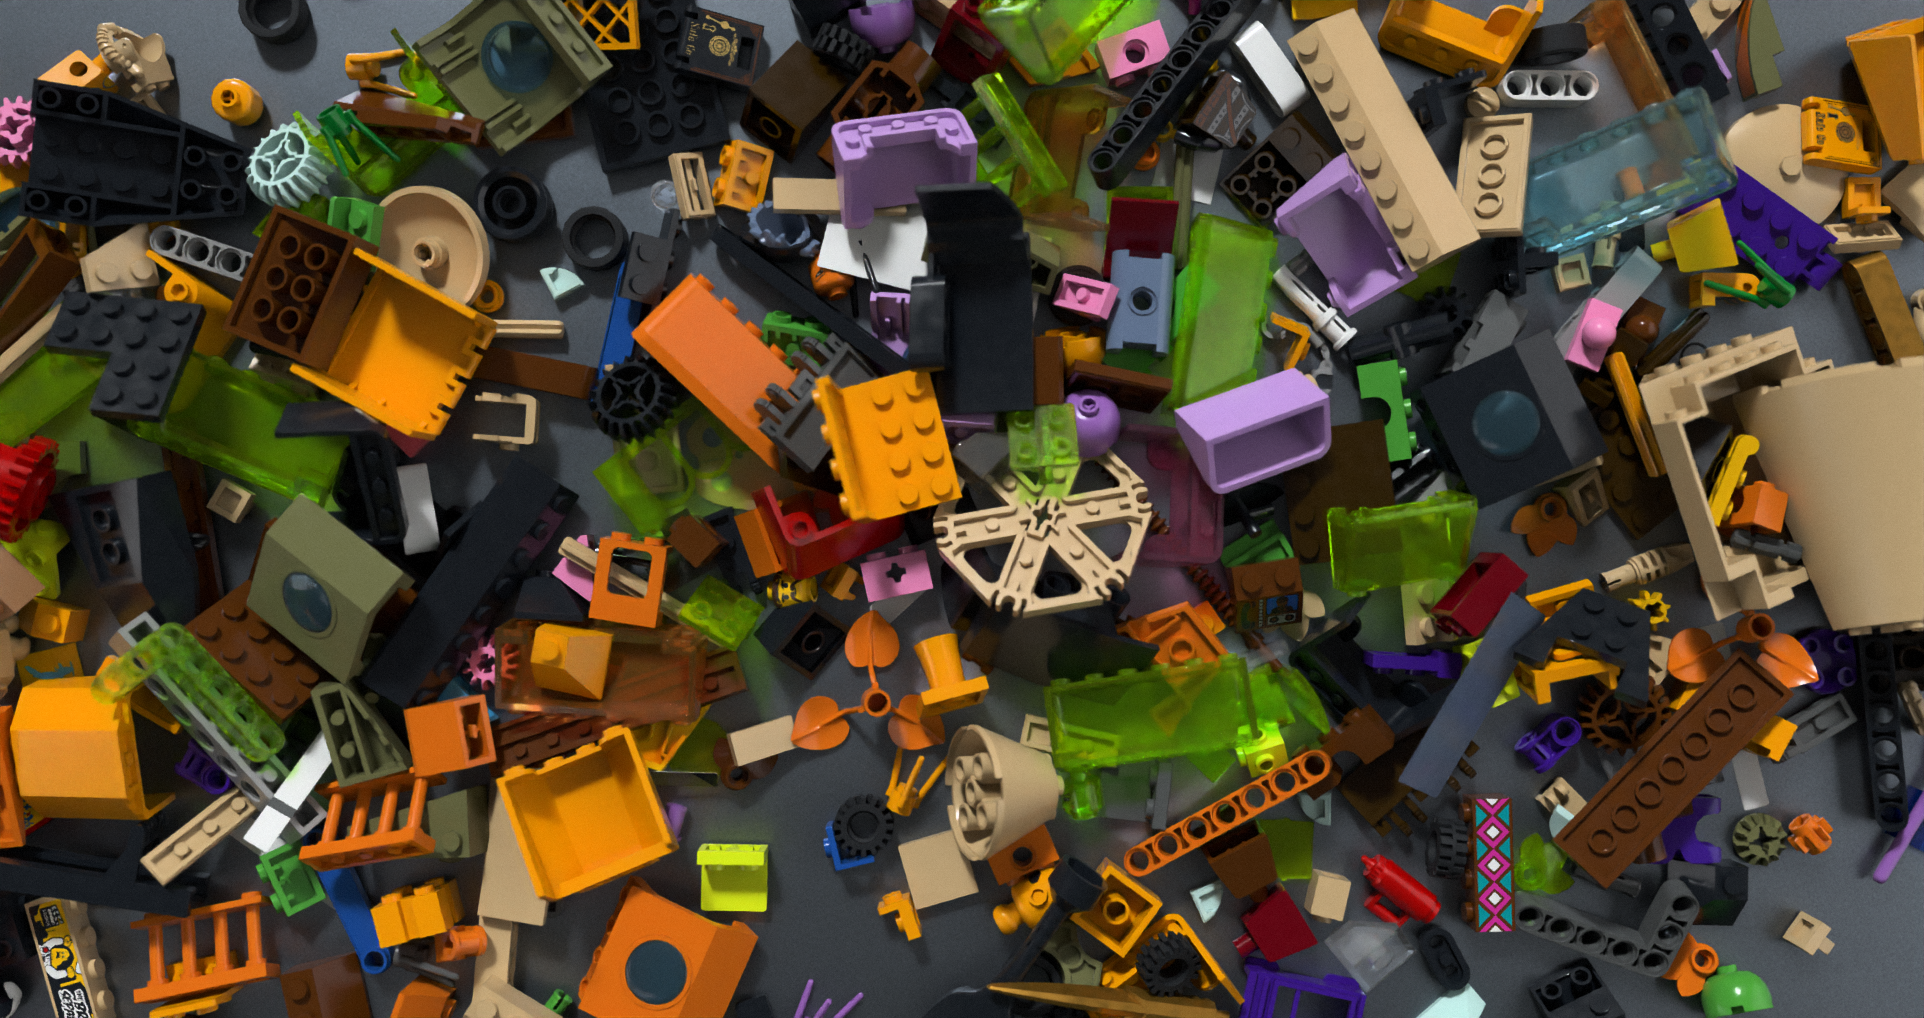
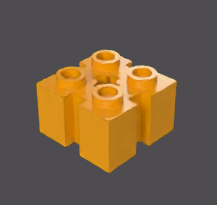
M444 876L426 880L424 885L414 889L412 884L391 890L392 893L381 897L382 903L370 909L381 949L405 943L418 937L424 938L447 932L454 926V923L459 922L466 916L456 878L445 881Z

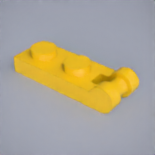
M1738 435L1730 445L1708 499L1716 526L1720 525L1721 520L1727 521L1734 505V502L1730 501L1734 489L1739 490L1746 478L1747 471L1743 470L1747 457L1755 454L1759 449V441L1754 436Z

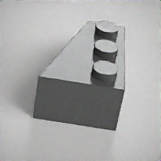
M1496 289L1485 293L1471 315L1473 323L1465 324L1466 333L1458 335L1433 376L1438 379L1510 346L1514 338L1524 329L1526 325L1524 319L1529 310Z

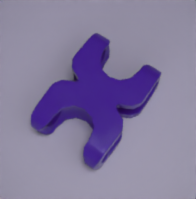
M1699 793L1692 800L1693 815L1674 819L1661 832L1667 858L1649 864H1666L1673 859L1674 855L1691 864L1721 862L1722 849L1715 847L1709 842H1700L1695 833L1697 822L1703 816L1720 813L1721 798L1711 794Z

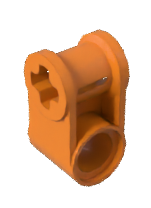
M455 925L447 932L434 935L436 963L482 956L487 949V936L481 925Z

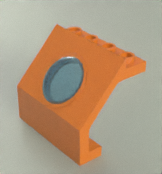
M630 875L627 884L620 891L616 909L606 923V931L601 943L594 950L590 968L580 982L578 996L581 1002L578 1009L596 1018H723L759 936L744 922L734 920L732 925L729 926L711 921L661 897L642 877Z

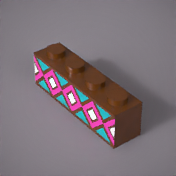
M1503 793L1462 794L1463 803L1459 804L1458 815L1459 820L1465 822V827H1467L1466 836H1468L1467 862L1464 864L1465 870L1464 873H1461L1462 877L1460 878L1461 886L1465 889V902L1461 904L1462 919L1475 932L1516 931L1514 919L1515 888L1512 798Z

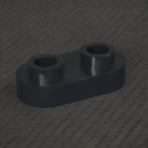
M1431 925L1426 927L1419 936V947L1435 978L1446 989H1462L1469 982L1470 968L1451 933L1442 926ZM1433 937H1439L1440 939L1436 946L1430 945ZM1454 966V973L1446 975L1447 967Z

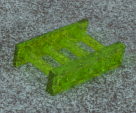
M998 72L980 76L974 81L972 86L977 92V98L960 112L968 123L982 110L987 108L995 121V126L977 140L976 182H992L996 185L1022 164L1031 178V182L1011 197L1018 208L1038 193L1044 199L1068 187L1069 184L1000 74ZM1004 136L1011 146L1013 154L990 173H987L978 157Z

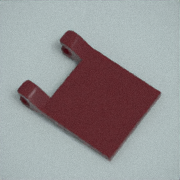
M1111 197L1105 251L1101 267L1102 277L1105 282H1110L1113 251L1129 250V257L1159 259L1162 253H1172L1179 201Z

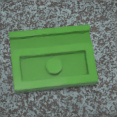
M1270 518L1259 525L1262 530V534L1259 537L1251 539L1248 533L1215 552L1224 567L1295 556L1292 547L1282 531L1279 530L1274 518Z

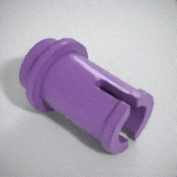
M667 803L665 812L677 842L682 839L679 834L688 808L675 803Z

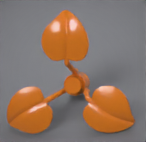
M1700 576L1701 588L1709 599L1702 576ZM1754 610L1739 611L1745 617L1737 622V634L1713 644L1711 636L1706 631L1699 628H1687L1678 632L1673 637L1668 649L1667 670L1669 674L1687 683L1705 682L1725 662L1722 654L1716 649L1739 640L1746 643L1759 642L1757 648L1762 653L1757 656L1755 661L1787 688L1814 683L1819 680L1814 663L1804 647L1788 634L1774 633L1775 623L1773 619L1764 613L1755 614Z
M876 610L868 611L855 621L846 636L844 645L846 657L851 665L855 667L868 665L871 688L863 693L861 698L862 705L839 711L838 705L833 699L826 696L812 697L799 708L791 734V742L801 748L810 750L830 749L841 744L849 734V725L842 716L867 711L871 716L881 717L887 712H892L894 715L889 719L887 729L891 740L897 746L907 750H918L945 742V730L940 715L921 720L918 719L915 707L920 695H905L900 700L897 709L891 706L889 695L879 688L874 665L877 667L890 665L898 656L900 643L894 628Z

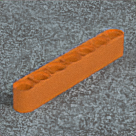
M1322 750L1308 751L1141 842L1126 852L1124 856L1125 869L1133 876H1145L1321 781L1332 770L1330 756ZM1311 756L1322 758L1325 764L1323 773L1315 775L1308 770L1307 761ZM1281 772H1288L1294 777L1295 785L1292 790H1283L1278 785L1277 780ZM1252 788L1262 790L1265 795V802L1260 807L1252 805L1249 801L1248 794ZM1223 804H1229L1235 809L1236 817L1233 822H1226L1220 817L1219 811ZM1194 820H1200L1205 824L1207 829L1205 837L1198 838L1193 835L1191 824ZM1165 836H1171L1176 840L1177 850L1175 853H1168L1163 848L1162 840ZM1137 851L1145 853L1148 857L1149 863L1146 869H1141L1135 864L1134 855Z

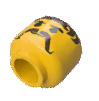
M783 570L776 572L773 581H769L767 585L768 599L774 602L776 609L810 600L816 602L818 597L817 580L815 577L794 580L789 578Z

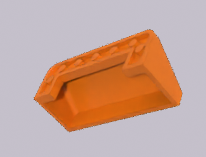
M690 273L635 328L631 335L759 457L780 474L778 446L758 429L764 418L757 413L753 404L758 398H764L784 415L785 412L766 395L765 389L770 383H776L789 393L787 389L799 375L800 371L797 368L793 370L785 362L788 356L776 344L769 347L761 339L764 333L752 321L749 320L745 324L736 315L740 310L728 298L724 297L720 300L712 292L715 286L704 275L699 273L696 277L693 273Z

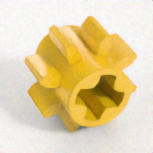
M1639 590V598H1628L1627 601L1630 605L1644 610L1647 606V609L1651 611L1650 630L1657 631V623L1669 622L1666 615L1667 609L1671 608V605L1664 604L1661 601L1663 594L1660 592H1654L1650 596L1647 590Z

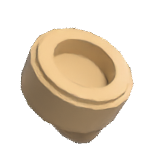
M1479 87L1473 90L1464 102V110L1469 118L1494 116L1500 108L1497 93L1488 87Z

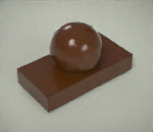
M1639 297L1623 315L1617 331L1623 327L1647 342L1649 347L1658 337V325L1666 308L1643 297ZM1645 353L1635 363V365L1632 367L1633 369L1643 360Z

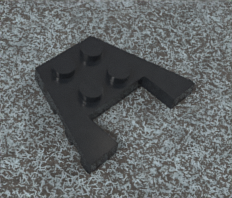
M1583 588L1514 650L1513 659L1543 670L1555 644L1621 667L1625 670L1615 689L1614 698L1643 709L1647 706L1649 698L1650 611Z

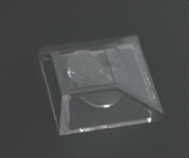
M1349 920L1344 925L1333 929L1329 938L1324 941L1367 994L1417 952L1400 927L1393 922Z

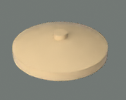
M1775 104L1756 109L1734 122L1718 142L1713 156L1712 167L1721 156L1725 157L1817 224L1824 221L1834 211L1845 191V178L1848 177V172L1803 164V156L1811 153L1802 150L1801 113L1806 110L1796 105Z
M411 186L388 195L379 204L385 207L378 257L470 306L477 299L485 285L490 264L487 236L476 213L463 199L440 187ZM369 272L371 280L375 272Z

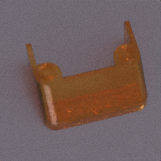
M1097 84L1036 90L1029 95L1024 106L1008 195L1022 212L1024 223L1072 232L1110 230V224L1090 218L1087 202L1074 198L1085 136L1095 135L1104 127L1108 108L1125 107L1130 103L1131 98Z

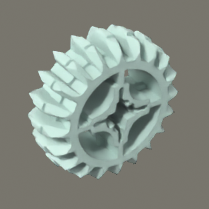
M294 121L289 126L282 123L278 131L271 129L270 135L267 138H261L262 142L260 145L253 147L254 155L247 158L250 161V165L244 170L248 175L246 182L255 196L269 206L274 207L277 204L289 209L291 206L298 208L302 201L310 203L311 196L314 193L320 194L319 188L324 184H328L326 177L334 173L331 165L336 160L332 156L327 140L320 131H316L306 123L298 124Z

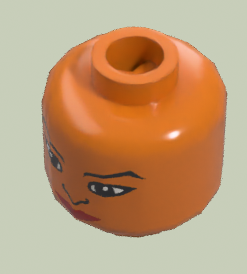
M815 254L813 261L808 266L814 292L819 296L828 297L830 301L846 297L848 295L847 291L855 284V277L817 266L819 254Z

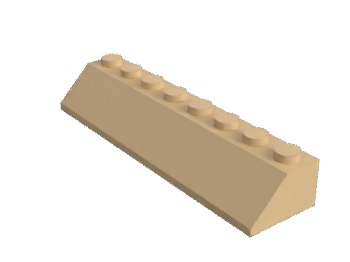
M1352 8L1316 21L1287 40L1412 272L1423 273L1481 240L1482 238L1356 10Z

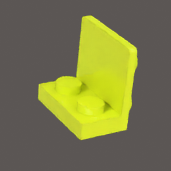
M703 843L697 851V865H702L701 909L703 911H766L768 897V845Z

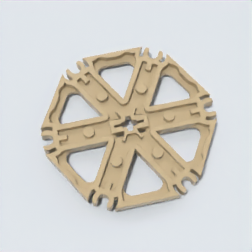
M1054 425L996 434L994 447L978 446V449L982 452L979 455H974L970 450L966 449L964 451L965 460L961 455L959 456L955 471L961 493L968 481L978 480L1004 506L956 514L955 507L959 499L939 504L933 517L934 534L946 533L947 536L936 539L937 549H939V555L990 608L995 597L996 611L1000 612L1005 602L1014 603L1013 616L1015 617L1021 613L1022 605H1026L1023 611V618L1102 605L1103 600L1109 601L1111 599V592L1106 588V585L1114 584L1119 590H1123L1124 579L1127 584L1129 583L1152 518L1151 503L1141 504L1137 501L1138 499L1147 498L1148 490L1145 487V482L1109 448L1106 453L1100 456L1089 458L1075 456L1069 452V448L1065 447L1062 442L1060 445L1055 435ZM1040 445L1046 446L1050 450L1036 486L1005 456L1007 452ZM1088 460L1097 461L1120 485L1115 488L1071 495L1082 464ZM1047 507L1048 520H1044L1038 530L1037 517H1040ZM1122 523L1130 527L1131 535L1123 557L1117 562H1112L1081 530ZM1014 542L998 582H986L964 559L965 553L970 549ZM1049 551L1081 583L1082 589L1080 592L1050 599H1040L1035 595L1034 589Z

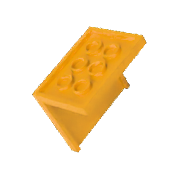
M911 370L842 389L830 376L815 379L817 389L812 390V395L817 411L825 415L827 424L821 425L826 445H833L836 458L831 459L830 463L835 480L841 479L845 493L839 496L844 515L851 516L852 520L867 524L963 498L929 372L913 373Z

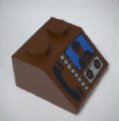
M1285 557L1225 567L1236 633L1302 622L1303 586L1298 557Z

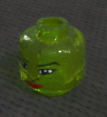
M1088 769L1070 771L1069 777L1063 779L1064 793L1061 795L1064 812L1072 815L1074 820H1088L1097 817L1098 811L1105 805L1100 777L1089 774Z

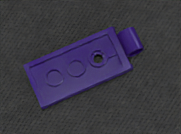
M1723 156L1719 158L1676 209L1683 215L1714 199L1720 198L1736 254L1755 267V263L1736 245L1738 240H1742L1773 271L1792 285L1800 278L1817 291H1820L1843 266V264L1823 251L1829 243L1834 244L1838 240L1837 237ZM1780 236H1785L1788 239L1787 246L1782 249L1775 246L1776 239Z

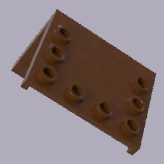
M274 517L264 526L248 580L181 628L178 636L275 722L281 725L313 699L310 691L319 683L336 678L246 606L265 534L278 519ZM294 572L290 577L288 585L291 603L307 614L303 621L315 629L326 630L332 620V607L325 590L308 574Z

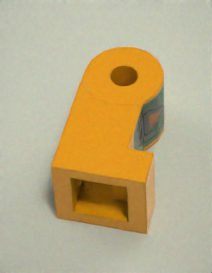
M1702 272L1689 276V309H1704L1715 306V300H1724L1730 305L1750 302L1704 286V281L1706 280L1756 296L1760 294L1757 291L1760 281L1753 274Z

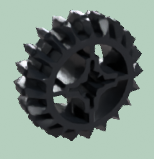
M638 354L634 361L631 357L625 355L622 364L613 361V368L610 371L602 369L604 377L602 379H594L597 389L589 391L592 401L588 405L592 411V420L599 426V430L604 435L607 434L612 440L617 442L622 440L629 445L634 439L643 444L646 435L656 439L655 431L658 428L667 430L664 422L667 419H675L674 413L671 410L679 408V402L676 398L680 396V393L676 386L675 377L664 366L652 357L646 360L644 356ZM629 396H632L635 400L638 399L640 403L635 402L633 399L631 400Z

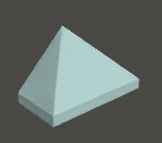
M1467 983L1462 989L1447 990L1416 1018H1479L1486 1003Z

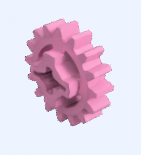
M18 96L16 102L12 103L7 97L3 98L4 106L0 107V164L7 166L10 163L16 169H20L22 162L30 166L35 118H32L31 116L33 115L30 113L31 100L27 102L22 96Z

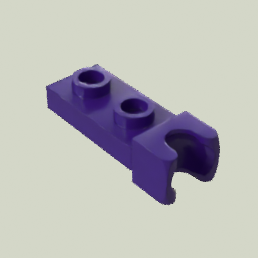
M1429 648L1428 654L1363 650L1362 663L1373 667V672L1381 674H1393V669H1405V674L1425 676V671H1427L1428 674L1438 678L1459 679L1462 671V653L1440 648Z

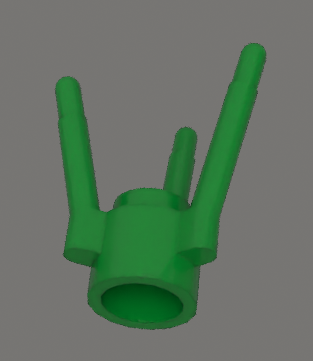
M334 104L316 116V120L321 125L319 130L327 140L344 177H349L350 174L335 140H340L354 163L361 165L360 158L346 137L353 130L350 124H353L395 162L399 163L401 161V158L387 144L357 119L351 109L344 112L339 104Z
M1738 240L1736 245L1755 263V268L1764 276L1757 286V291L1760 292L1759 296L1713 281H1704V286L1756 303L1763 309H1766L1770 304L1777 309L1784 307L1791 301L1796 291L1795 286L1773 271L1742 240Z

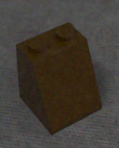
M797 40L749 88L740 126L771 150H774L776 154L789 164H792L829 118L833 108L845 95L850 80L839 69L830 66L817 53L813 52L811 48L806 47Z

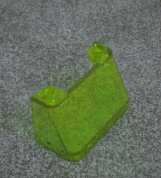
M1448 489L1436 491L1435 496H1427L1428 500L1377 509L1361 507L1359 510L1351 511L1350 514L1346 513L1344 507L1327 509L1333 588L1346 592L1347 597L1355 598L1366 596L1367 591L1398 585L1439 579L1440 581L1458 580L1459 575L1466 571L1478 513L1477 497Z

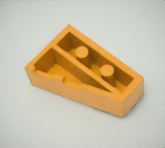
M1676 679L1667 695L1671 704L1666 708L1676 712L1704 682L1687 683ZM1774 715L1742 750L1779 762L1798 726Z

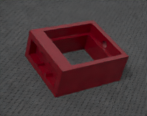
M957 0L947 14L930 56L936 60L942 69L961 82H967L982 95H985L999 78L1023 27L985 0ZM959 22L996 47L991 60L954 35Z
M1480 552L1429 613L1437 619L1434 624L1447 635L1453 633L1460 638L1462 636L1476 638L1503 607L1512 592L1515 593L1529 575L1504 553Z

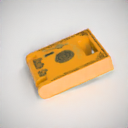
M1807 97L1801 101V108L1806 110L1801 113L1802 150L1811 152L1803 156L1804 165L1872 175L1882 169L1881 136L1868 105L1820 97Z

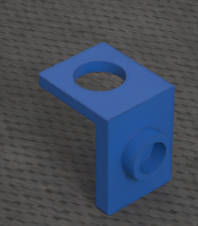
M834 820L827 822L825 828L828 838L823 839L827 858H833L836 871L875 862L876 854L872 856V853L867 854V857H861V854L843 858L840 843L835 837Z

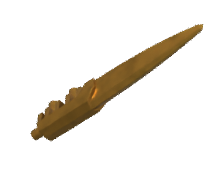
M1047 982L991 983L986 986L990 991L1063 1007L1119 1015L1120 1018H1230L1229 1011L1217 1010L1215 1001H1211L1209 998L1201 999L1197 995L1184 996L1175 993L1173 997H1168L1166 993L1163 997H1159L1156 993H1151L1149 989H1142L1137 986L1125 985L1124 989Z

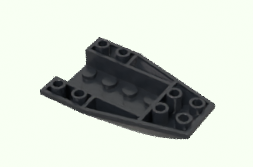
M34 79L30 113L35 117L28 182L22 181L18 216L89 227L244 216L248 187L246 182L248 175L244 170L250 165V161L247 158L251 156L252 149L110 91Z

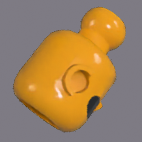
M1055 867L1027 873L1025 879L1011 887L1013 902L996 906L992 912L993 917L1004 935L1015 933L1019 925L1026 923L1029 928L1034 929L1053 901L1048 877Z

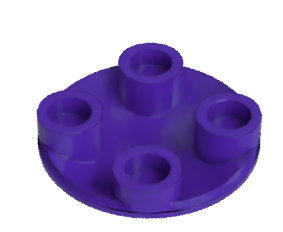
M1815 629L1805 633L1798 640L1812 659L1819 677L1817 682L1803 684L1805 688L1819 694H1833L1855 683L1857 679V656L1853 647V641L1848 635L1831 629Z

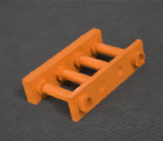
M410 767L404 771L343 788L339 787L337 779H333L329 783L315 785L314 791L330 801L321 841H318L315 845L301 847L298 860L319 872L434 853L436 840L423 832V829L420 828L428 787L445 785L447 777L441 773L415 777L414 767ZM413 790L406 826L402 830L392 831L399 793ZM385 795L378 831H375L373 835L364 836L371 798ZM356 801L349 836L345 837L344 840L335 841L343 804Z
M262 891L246 892L241 894V899L191 909V914L187 918L146 913L144 914V919L130 922V929L148 931L151 979L147 981V987L133 990L134 1004H155L279 978V975H281L280 964L267 963V958H263L260 908L273 905L270 897L263 896ZM246 911L249 960L245 961L246 967L234 969V965L230 964L227 914ZM213 917L216 967L212 968V974L202 975V972L198 971L195 921ZM181 924L183 974H180V980L169 982V978H165L163 928Z

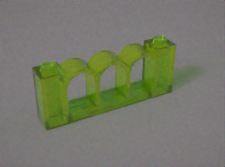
M694 395L679 405V408L672 411L675 419H667L664 422L667 430L658 428L655 431L656 439L646 435L643 444L634 439L630 445L625 446L592 471L642 536L648 531L651 535H654L668 524L665 518L669 516L670 512L666 508H676L688 501L696 485L695 478L709 480L723 475L730 467L733 458L732 449L737 451L752 450L746 443L740 444L732 441L710 415L704 404ZM697 409L722 440L726 449L723 463L712 471H701L694 468L667 435L669 430ZM659 438L688 475L689 484L687 490L682 496L675 499H664L657 496L629 462Z

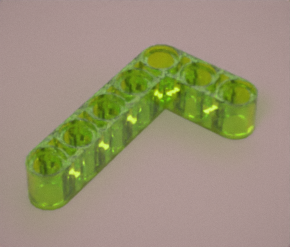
M166 623L107 666L92 682L90 688L91 695L97 702L105 705L114 704L163 668L250 760L264 762L279 752L284 746L285 737L282 730L194 636L178 623ZM161 637H170L175 642L176 648L165 646ZM133 657L144 659L148 664V669H140L135 666ZM186 662L195 663L199 668V674L188 671ZM104 679L115 680L119 684L120 691H111L106 688ZM210 687H216L221 690L223 699L213 697L210 693ZM234 712L242 713L247 720V724H239L234 718ZM258 737L268 740L270 750L260 747Z

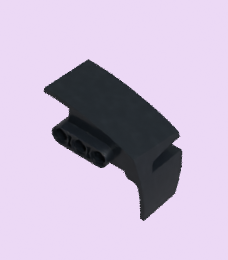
M992 182L915 186V194L921 206L927 227L928 276H913L911 279L909 365L911 372H937V403L941 416L1034 411L1031 241L1029 232H1024L1022 212L1016 203Z
M985 547L970 549L965 553V561L986 582H998L1004 567L995 564L991 560ZM946 561L941 566L943 602L951 629L967 631L960 643L963 652L1025 680L1076 697L1115 705L1160 651L1157 644L1117 635L1115 622L1131 601L1130 595L1125 588L1119 590L1114 584L1106 585V588L1111 592V599L1109 601L1103 600L1102 605L1023 618V611L1026 605H1022V611L1017 617L1013 616L1014 603L1005 602L1002 605L1001 611H996V597L992 601L990 608ZM1049 570L1044 573L1040 581H1037L1034 593L1040 599H1050L1077 594L1082 589V585L1073 574Z

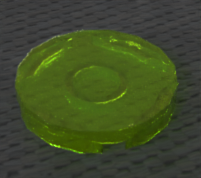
M703 717L669 763L673 772L717 773L719 776L721 768L714 762L713 748L718 738L727 739V731L718 722Z

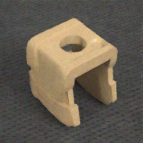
M482 392L481 396H475V402L526 406L524 437L472 434L473 440L499 443V450L519 451V445H537L539 441L541 403L538 399L521 393L512 394V397L501 395V393Z

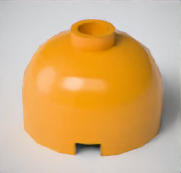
M1066 326L1045 331V336H1063L1064 374L1075 359L1097 364L1102 363L1106 355V331L1103 328L1089 326L1090 332L1079 330V326Z

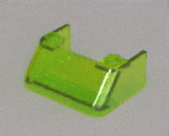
M396 28L391 30L390 33L409 57L399 68V79L408 91L418 95L417 99L403 98L465 114L412 49V45ZM298 110L295 111L293 116L305 137L339 168L325 137ZM350 124L353 130L346 137L361 160V165H356L340 140H335L350 175L348 178L370 196L386 194L445 144L442 142L379 137L401 158V161L397 163L362 132H358Z

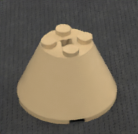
M976 724L961 726L955 732L949 746L945 769V786L951 785L953 804L947 806V812L954 838L960 850L968 859L972 861L987 860L1045 822L1056 818L1058 796L1064 793V781L1062 776L1056 775L1051 756L1048 753L1036 751Z

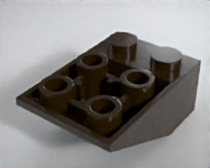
M1297 110L1263 140L1219 184L1263 231L1277 217V209L1330 161L1338 157L1339 154Z

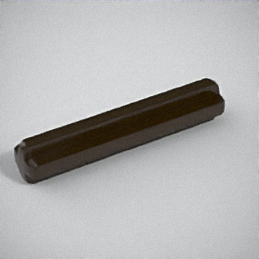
M1701 308L1694 309L1634 367L1633 376L1641 382L1644 375L1655 373V368L1666 365L1708 324L1710 315Z

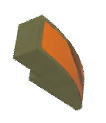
M1742 0L1737 17L1734 39L1735 68L1743 102L1764 96L1783 86L1773 57L1785 51L1768 0Z

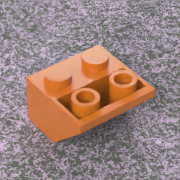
M485 694L462 696L404 710L415 777L467 769L497 761Z

